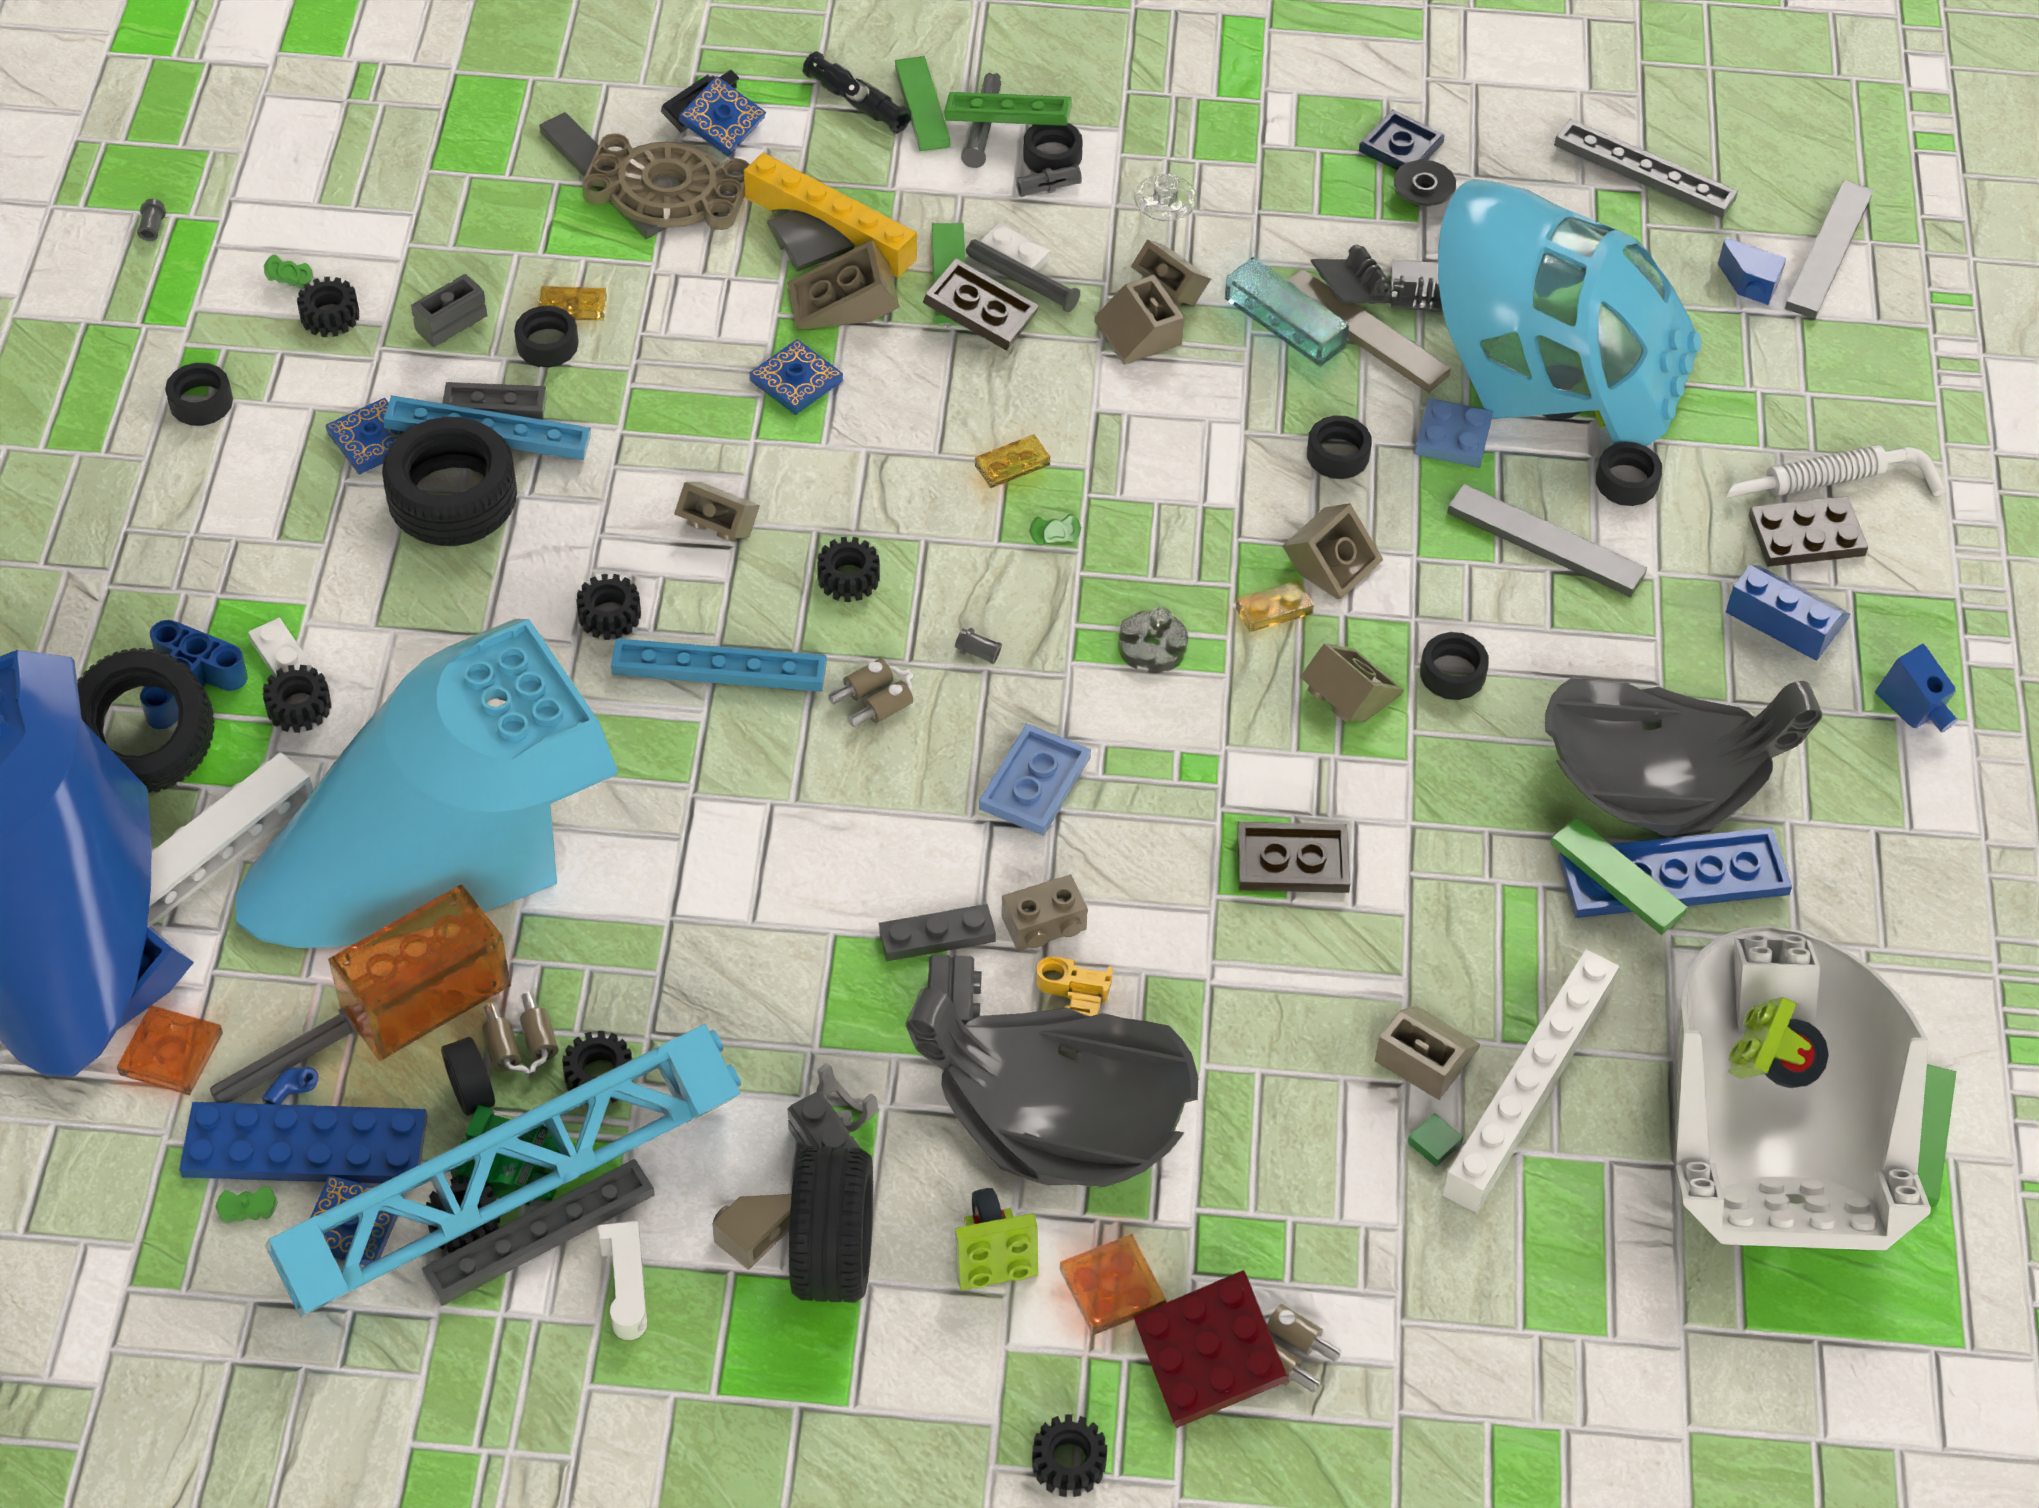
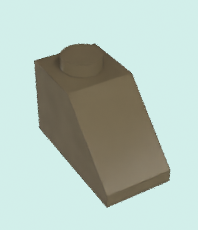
M792 1194L741 1196L730 1206L722 1207L715 1215L712 1223L714 1243L746 1269L750 1270L789 1232Z

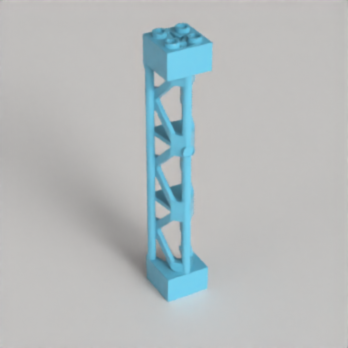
M705 1023L364 1193L269 1238L265 1247L299 1317L301 1318L345 1296L348 1292L684 1123H688L728 1103L741 1093L738 1089L741 1086L740 1078L731 1064L726 1065L720 1053L723 1051V1045L716 1031H709ZM658 1068L672 1096L635 1084L632 1081ZM610 1097L665 1115L595 1151L592 1149ZM587 1103L588 1110L576 1146L574 1147L560 1116ZM545 1124L560 1153L519 1140L518 1137ZM496 1153L553 1171L479 1209L477 1207ZM474 1159L475 1165L461 1206L459 1207L444 1174ZM431 1181L447 1212L402 1198L401 1195ZM378 1211L391 1213L437 1227L438 1229L362 1268L359 1266ZM358 1217L359 1223L343 1268L340 1270L323 1234Z

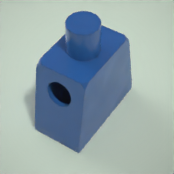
M1924 643L1899 657L1875 690V693L1912 728H1918L1930 720L1943 733L1958 721V718L1946 706L1956 692L1955 686Z

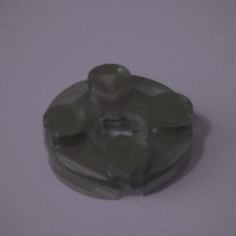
M1157 607L1153 610L1136 613L1122 621L1118 650L1122 659L1130 667L1137 669V666L1149 668L1148 673L1157 674L1168 672L1179 666L1183 661L1184 654L1187 651L1188 632L1183 623L1172 616L1169 609ZM1149 638H1156L1159 640V645H1154L1152 642L1146 643Z

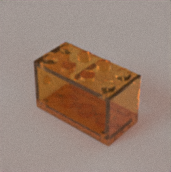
M462 884L328 959L340 1009L343 1008L347 1012L357 1032L379 1062L511 986L502 934Z

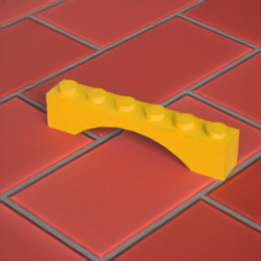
M764 152L744 169L745 198L767 210L792 209L812 215L837 229L856 247L872 240L890 264L892 275L897 278L917 260L916 231Z

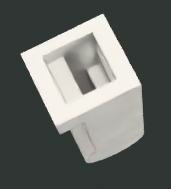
M638 1221L598 1225L602 1257L613 1255L616 1299L610 1307L613 1332L623 1340H634L643 1335L647 1328Z

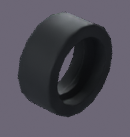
M1069 122L1067 126L1033 124L1024 135V162L1035 173H1042V170L1045 168L1055 170L1072 166L1073 164L1079 166L1082 160V134L1077 127ZM1056 142L1070 149L1060 154H1049L1040 151L1036 147L1044 143Z
M556 306L532 308L523 313L515 324L514 334L519 356L531 365L548 368L562 365L577 352L579 340L575 319L568 311ZM544 329H555L565 334L562 339L549 344H538L528 339L533 333Z
M210 363L185 365L174 371L167 380L165 391L171 413L182 423L194 426L215 423L225 417L232 407L233 395L227 374L218 366ZM199 386H210L218 389L214 396L204 401L188 402L180 399L185 392Z
M1334 415L1323 418L1315 423L1309 432L1307 459L1311 467L1321 475L1334 479L1354 477L1364 471L1369 463L1372 436L1366 426L1351 417ZM1330 439H1343L1355 445L1358 451L1346 456L1334 455L1325 451L1320 444Z
M1633 442L1616 443L1605 449L1599 458L1596 471V485L1601 494L1619 505L1635 506L1644 504L1651 500L1658 491L1662 477V463L1658 455L1644 445ZM1620 465L1633 466L1645 473L1648 479L1636 483L1626 482L1612 474L1610 469Z
M1458 632L1439 634L1429 640L1423 650L1420 677L1425 687L1437 696L1452 700L1469 698L1479 692L1486 681L1489 655L1484 645L1472 636ZM1447 655L1458 656L1470 662L1474 666L1475 671L1465 676H1450L1441 672L1435 666L1434 661L1439 657Z
M466 1037L442 1046L441 1052L444 1065L463 1113L466 1116L474 1114L478 1105L487 1108L493 1107L495 1105L493 1088L474 1040L471 1037Z

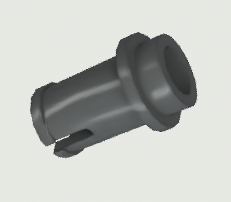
M147 199L140 207L142 217L137 234L143 240L154 241L158 238L160 222L165 218L166 209L161 201Z
M962 628L955 643V648L960 649V654L964 655L967 652L994 664L1000 654L1002 643L974 633L975 630L973 628H969V630Z

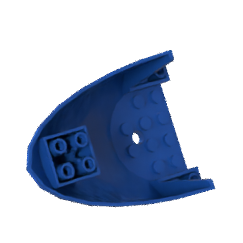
M15 650L0 656V1041L20 1063L44 1076H76L97 1059L107 1047L123 1021L137 983L147 935L151 893L152 842L148 789L82 720L75 660L69 656Z

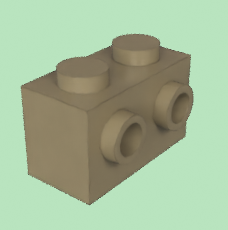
M1148 239L1131 265V268L1140 273L1142 278L1155 275L1172 301L1178 306H1181L1182 302L1195 306L1211 278L1165 245Z
M684 482L674 515L687 519L686 524L702 530H706V527L717 531L716 536L736 542L737 538L750 537L760 505L702 482Z
M1071 874L1002 895L1001 917L1017 951L1026 948H1038L1048 941L1061 937H1073L1087 928L1088 908Z

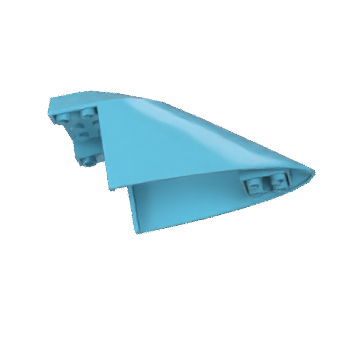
M513 619L450 645L424 659L403 678L378 711L336 759L286 827L248 869L235 894L236 923L239 927L260 941L293 948L342 947L392 939L447 925L493 910L557 884L550 804L618 775V770L599 720L530 619ZM496 698L506 701L503 705L497 707L487 704L488 701Z

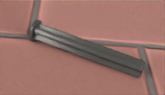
M987 73L984 77L981 93L999 94L1001 76L998 73ZM973 122L967 148L961 154V160L965 165L978 168L985 164L986 154L984 151L991 123Z
M976 239L971 240L966 248V254L969 257L1062 305L1065 312H1071L1079 301L1080 290L1078 288L1070 289Z
M343 1008L339 1009L337 1016L211 1086L210 1092L217 1103H229L349 1034L357 1035V1030L351 1018Z

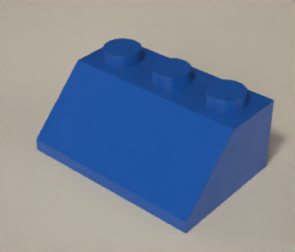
M1749 565L1733 585L1725 611L1727 614L1816 661L1851 615V613L1758 565Z

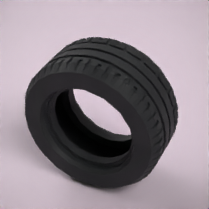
M441 417L416 424L398 437L384 457L382 476L389 512L392 518H394L395 523L405 533L425 543L438 546H458L483 539L497 530L508 519L515 506L517 485L510 447L495 430L476 420L463 417ZM452 467L471 469L484 476L479 484L469 490L451 495L429 494L416 487L423 478L431 473Z
M145 648L117 651L111 656L107 655L104 656V659H99L96 665H91L90 669L83 673L84 676L77 680L81 718L88 727L107 745L103 734L104 717L114 700L124 692L140 686L158 687L175 697L179 708L178 724L170 740L158 750L142 756L123 755L114 750L112 751L147 787L148 793H151V791L157 792L160 789L165 790L169 786L177 785L179 781L182 782L186 776L189 777L192 774L191 772L195 771L198 768L197 765L201 764L203 758L206 757L207 750L211 746L210 742L213 740L212 733L215 728L213 725L215 721L212 704L203 686L190 669L175 657L172 658L169 654H164L154 649L146 650Z
M808 1146L800 1151L797 1156L790 1208L789 1279L792 1294L800 1300L813 1301L815 1299L818 1302H826L827 1300L829 1302H841L842 1300L844 1302H856L865 1297L872 1243L873 1164L871 1155L861 1148H851L849 1150L848 1147H837L836 1149L834 1147H822L821 1149L820 1147Z

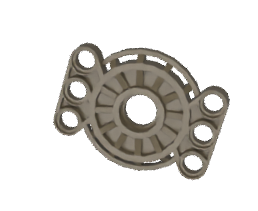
M613 133L604 136L583 179V197L592 204H603L611 200L613 205L625 216L632 220L657 225V227H683L705 219L707 225L711 228L724 230L734 224L745 197L744 175L733 176L729 173L734 171L744 173V169L750 164L746 160L738 158L729 159L720 164L709 153L684 143L652 142L632 149L628 138L624 135ZM609 147H621L622 150H619V151H611V150H609L608 148H609ZM603 166H610L614 169L610 171H602L599 168ZM672 177L679 180L682 184L672 188H663L653 184V182L658 178ZM597 186L603 187L604 190L592 191L590 188ZM728 191L734 192L736 195L724 196L721 193ZM715 212H725V213H727L728 215L723 216V217H718V216H714L713 213H715Z

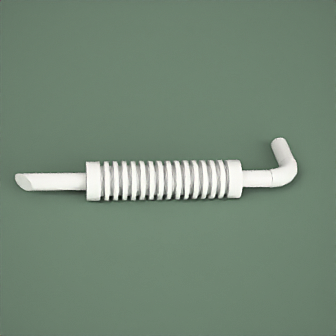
M1874 445L1769 467L1766 477L1733 483L1726 498L1769 490L1773 496L1791 494L1881 475L1887 471L1888 464L1903 461L1915 463L1922 470L1933 496L1943 494L1946 489L1934 466V462L1922 450L1913 447H1902L1885 452L1881 445Z

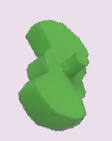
M277 255L270 256L263 265L264 274L269 281L276 280L279 283H288L290 286L296 285L300 289H304V285L310 284L313 278L312 269L307 263L296 265L292 261L283 262Z
M1074 514L1067 515L1061 521L1051 519L1049 522L1037 516L1032 521L1029 532L1032 540L1038 545L1055 541L1075 542L1080 536L1082 527Z
M263 1186L254 1194L245 1191L236 1195L228 1190H224L216 1202V1210L220 1219L226 1223H230L233 1220H257L260 1217L268 1219L275 1212L278 1201L274 1192L268 1186Z

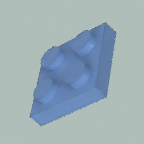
M1428 398L1416 443L1415 454L1480 468L1493 411Z

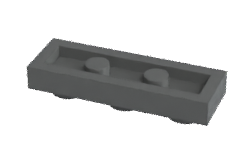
M446 382L442 404L543 420L547 391L546 386Z
M988 904L879 923V934L886 962L996 942V932Z

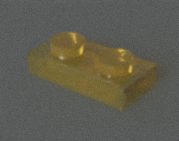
M541 286L539 306L562 308L568 311L575 320L604 321L606 288Z
M1035 434L975 457V467L990 488L1050 465V455Z
M1300 580L1236 599V609L1249 633L1311 615L1314 608Z

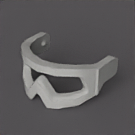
M826 1063L818 1069L817 1073L820 1082L816 1091H822L825 1097L829 1093L836 1092L848 1106L862 1114L857 1121L850 1122L851 1110L836 1112L849 1132L856 1131L879 1111L877 1098L873 1094L866 1096L862 1100L861 1105L835 1079L830 1065Z

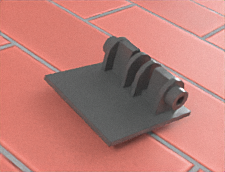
M1353 245L1348 251L1349 256L1347 259H1311L1310 262L1319 272L1320 277L1326 281L1335 293V297L1341 303H1391V298L1388 296L1392 289L1391 281L1383 273L1376 261L1371 258L1364 246Z
M1392 259L1391 308L1443 312L1439 291L1438 263Z

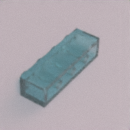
M1252 257L1227 275L1224 299L1321 367L1346 348L1349 324L1340 316L1335 315L1322 306L1316 299L1302 292L1293 283L1288 282L1272 271L1269 266L1262 264Z

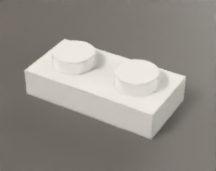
M1000 223L980 240V242L1037 272L1050 260V250Z
M280 617L248 632L250 642L274 677L277 678L276 671L282 668L284 673L288 672L289 665H294L295 670H299L300 664L306 665L308 672L312 668L310 661Z

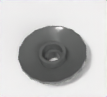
M1420 159L1409 161L1399 167L1394 176V187L1397 193L1406 201L1416 205L1433 206L1442 204L1452 197L1456 190V179L1453 172L1445 165L1432 160Z

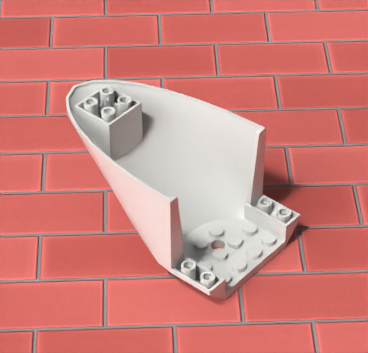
M1773 926L1738 929L1717 937L1699 952L1689 966L1682 988L1680 1011L1675 1171L1683 1205L1721 1244L1887 1250L1930 1214L1931 1207L1918 1176L1929 1040L1911 1009L1876 971L1853 954L1827 940L1801 931ZM1780 997H1785L1797 1003L1791 1019L1809 1022L1820 1030L1827 1042L1829 1054L1827 1066L1819 1079L1805 1087L1787 1088L1775 1084L1765 1074L1740 1079L1728 1073L1732 1063L1729 1061L1730 1052L1734 1044L1738 1040H1742L1747 1029L1744 1026V1020L1752 1006Z

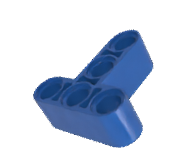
M162 620L152 626L150 639L153 649L169 654L172 658L175 657L179 662L185 664L203 687L208 683L223 690L234 691L246 684L248 674L243 654L239 647L173 620ZM144 687L140 693V701L148 725L159 730L174 725L178 720L179 712L175 697L158 687Z

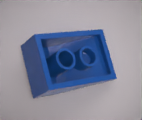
M147 924L146 941L137 983L123 1021L118 1029L167 995L194 963L149 924Z

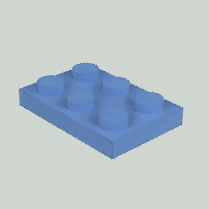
M1026 723L979 799V810L1044 836L1090 760L1091 749Z

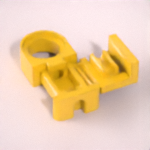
M1055 956L1046 957L1039 961L1036 968V985L1042 992L1071 999L1070 1006L1065 1005V1007L1088 1016L1099 1014L1101 1003L1108 1001L1113 973L1111 966H1108L1107 971L1085 969L1074 966L1075 960ZM1053 970L1061 973L1063 977L1059 980H1049L1043 974Z

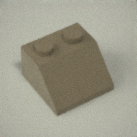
M1350 503L1324 507L1283 545L1298 573L1336 599H1342L1383 561L1381 554Z
M1327 643L1322 645L1300 676L1309 684L1307 690L1316 698L1325 701V699L1334 706L1332 711L1346 722L1351 720L1366 722L1401 696L1404 691L1354 648Z

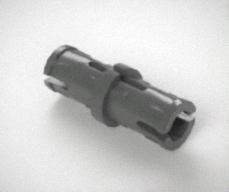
M1077 164L1055 170L1045 168L1042 170V173L1016 178V186L1020 197L1044 191L1053 193L1057 188L1082 183L1081 171Z

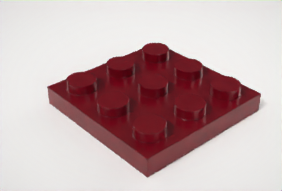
M1244 1270L1133 1316L1176 1428L1290 1381Z

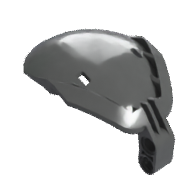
M1571 678L1560 685L1551 695L1545 712V732L1554 740L1560 758L1556 762L1567 778L1592 803L1623 822L1648 828L1665 837H1677L1711 832L1740 810L1769 780L1773 771V761L1771 758L1789 751L1802 743L1821 720L1822 711L1811 685L1806 681H1796L1786 685L1773 701L1754 717L1740 707L1699 700L1661 687L1639 689L1629 683ZM1659 721L1660 728L1643 729V723Z
M923 988L920 990L905 1023L916 1050L944 1070L941 1085L946 1101L975 1142L1001 1170L1044 1185L1106 1187L1126 1181L1145 1172L1169 1153L1185 1132L1175 1131L1184 1105L1187 1102L1198 1100L1199 1079L1192 1053L1183 1039L1169 1025L1122 1018L1105 1013L1088 1016L1067 1007L1028 1013L983 1015L969 1020L964 1025L951 999L945 993L933 988ZM1061 1046L1079 1052V1058L1072 1060L1060 1055Z

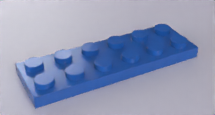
M1773 827L1611 844L1686 906L1790 895L1792 889ZM1559 852L1558 860L1575 918L1632 912Z
M192 1102L179 1171L182 1178L326 1182L330 1175L358 1183L382 1184L421 1164L428 1118L426 1109Z

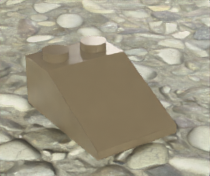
M872 240L787 282L794 319L799 330L871 322L900 308L890 264Z

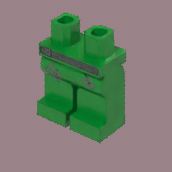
M478 1105L465 1133L466 1139L463 1138L461 1144L510 1119L494 1115L493 1109ZM542 1125L518 1137L519 1140L560 1153L547 1126ZM496 1153L484 1187L489 1186L493 1190V1195L501 1198L549 1173L544 1172L546 1168ZM474 1159L450 1171L452 1178L457 1177L458 1184H463L464 1177H471L475 1165ZM557 1188L537 1197L536 1199L551 1201L554 1197ZM531 1201L525 1203V1205L529 1206Z

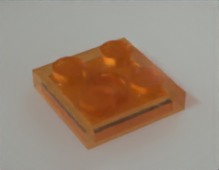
M150 1005L117 1065L118 1073L124 1077L190 1095L223 1034L221 1025Z
M1133 1234L1060 1262L1059 1270L1092 1335L1134 1319L1133 1316L1166 1303V1298Z

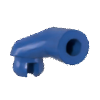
M312 1067L284 1070L262 1096L263 1102L265 1104H282L288 1095L313 1090L319 1081L318 1072Z

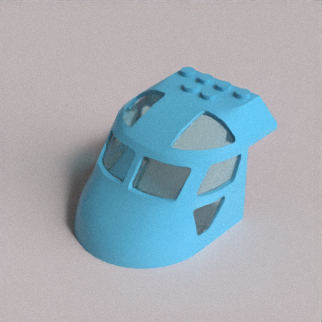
M1473 179L1463 183L1450 199L1442 221L1438 245L1439 291L1451 339L1484 409L1493 411L1492 419L1599 410L1614 444L1633 442L1648 446L1666 434L1671 420L1675 417L1677 404L1680 396L1684 394L1685 383L1688 375L1692 373L1693 362L1697 352L1701 349L1702 342L1700 334L1695 331L1692 321L1674 288L1644 246L1637 239L1626 233L1560 207L1530 190L1480 179Z

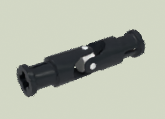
M818 51L811 53L806 58L802 70L806 77H814L821 82L825 89L835 95L844 97L849 104L876 121L881 120L885 122L894 133H899L908 126L911 119V110L905 106L899 107L892 102L890 96L868 82L858 78L855 80L849 70L837 63L832 64L825 60L823 54Z

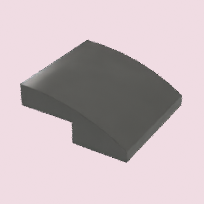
M793 210L767 221L780 250L785 249L796 272L845 254L855 247L837 229L821 219L804 212Z

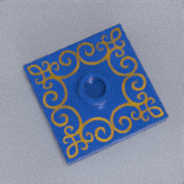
M716 76L680 114L678 121L729 157L765 118L766 111Z
M798 339L749 372L752 383L794 415H797L843 381V373Z
M382 398L325 425L327 434L359 475L383 464L388 449L404 433V431L384 428V416L389 404L386 398Z
M329 1175L310 1218L374 1188V1186ZM378 1211L360 1265L366 1266L381 1258L398 1218L397 1215ZM358 1217L323 1234L334 1258L346 1259L359 1223Z

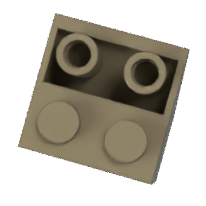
M1155 275L1125 284L1095 316L1094 322L1124 365L1182 345L1184 316Z
M1412 1006L1400 1010L1380 1035L1375 1062L1440 1100L1478 1051L1480 1044L1420 1007Z

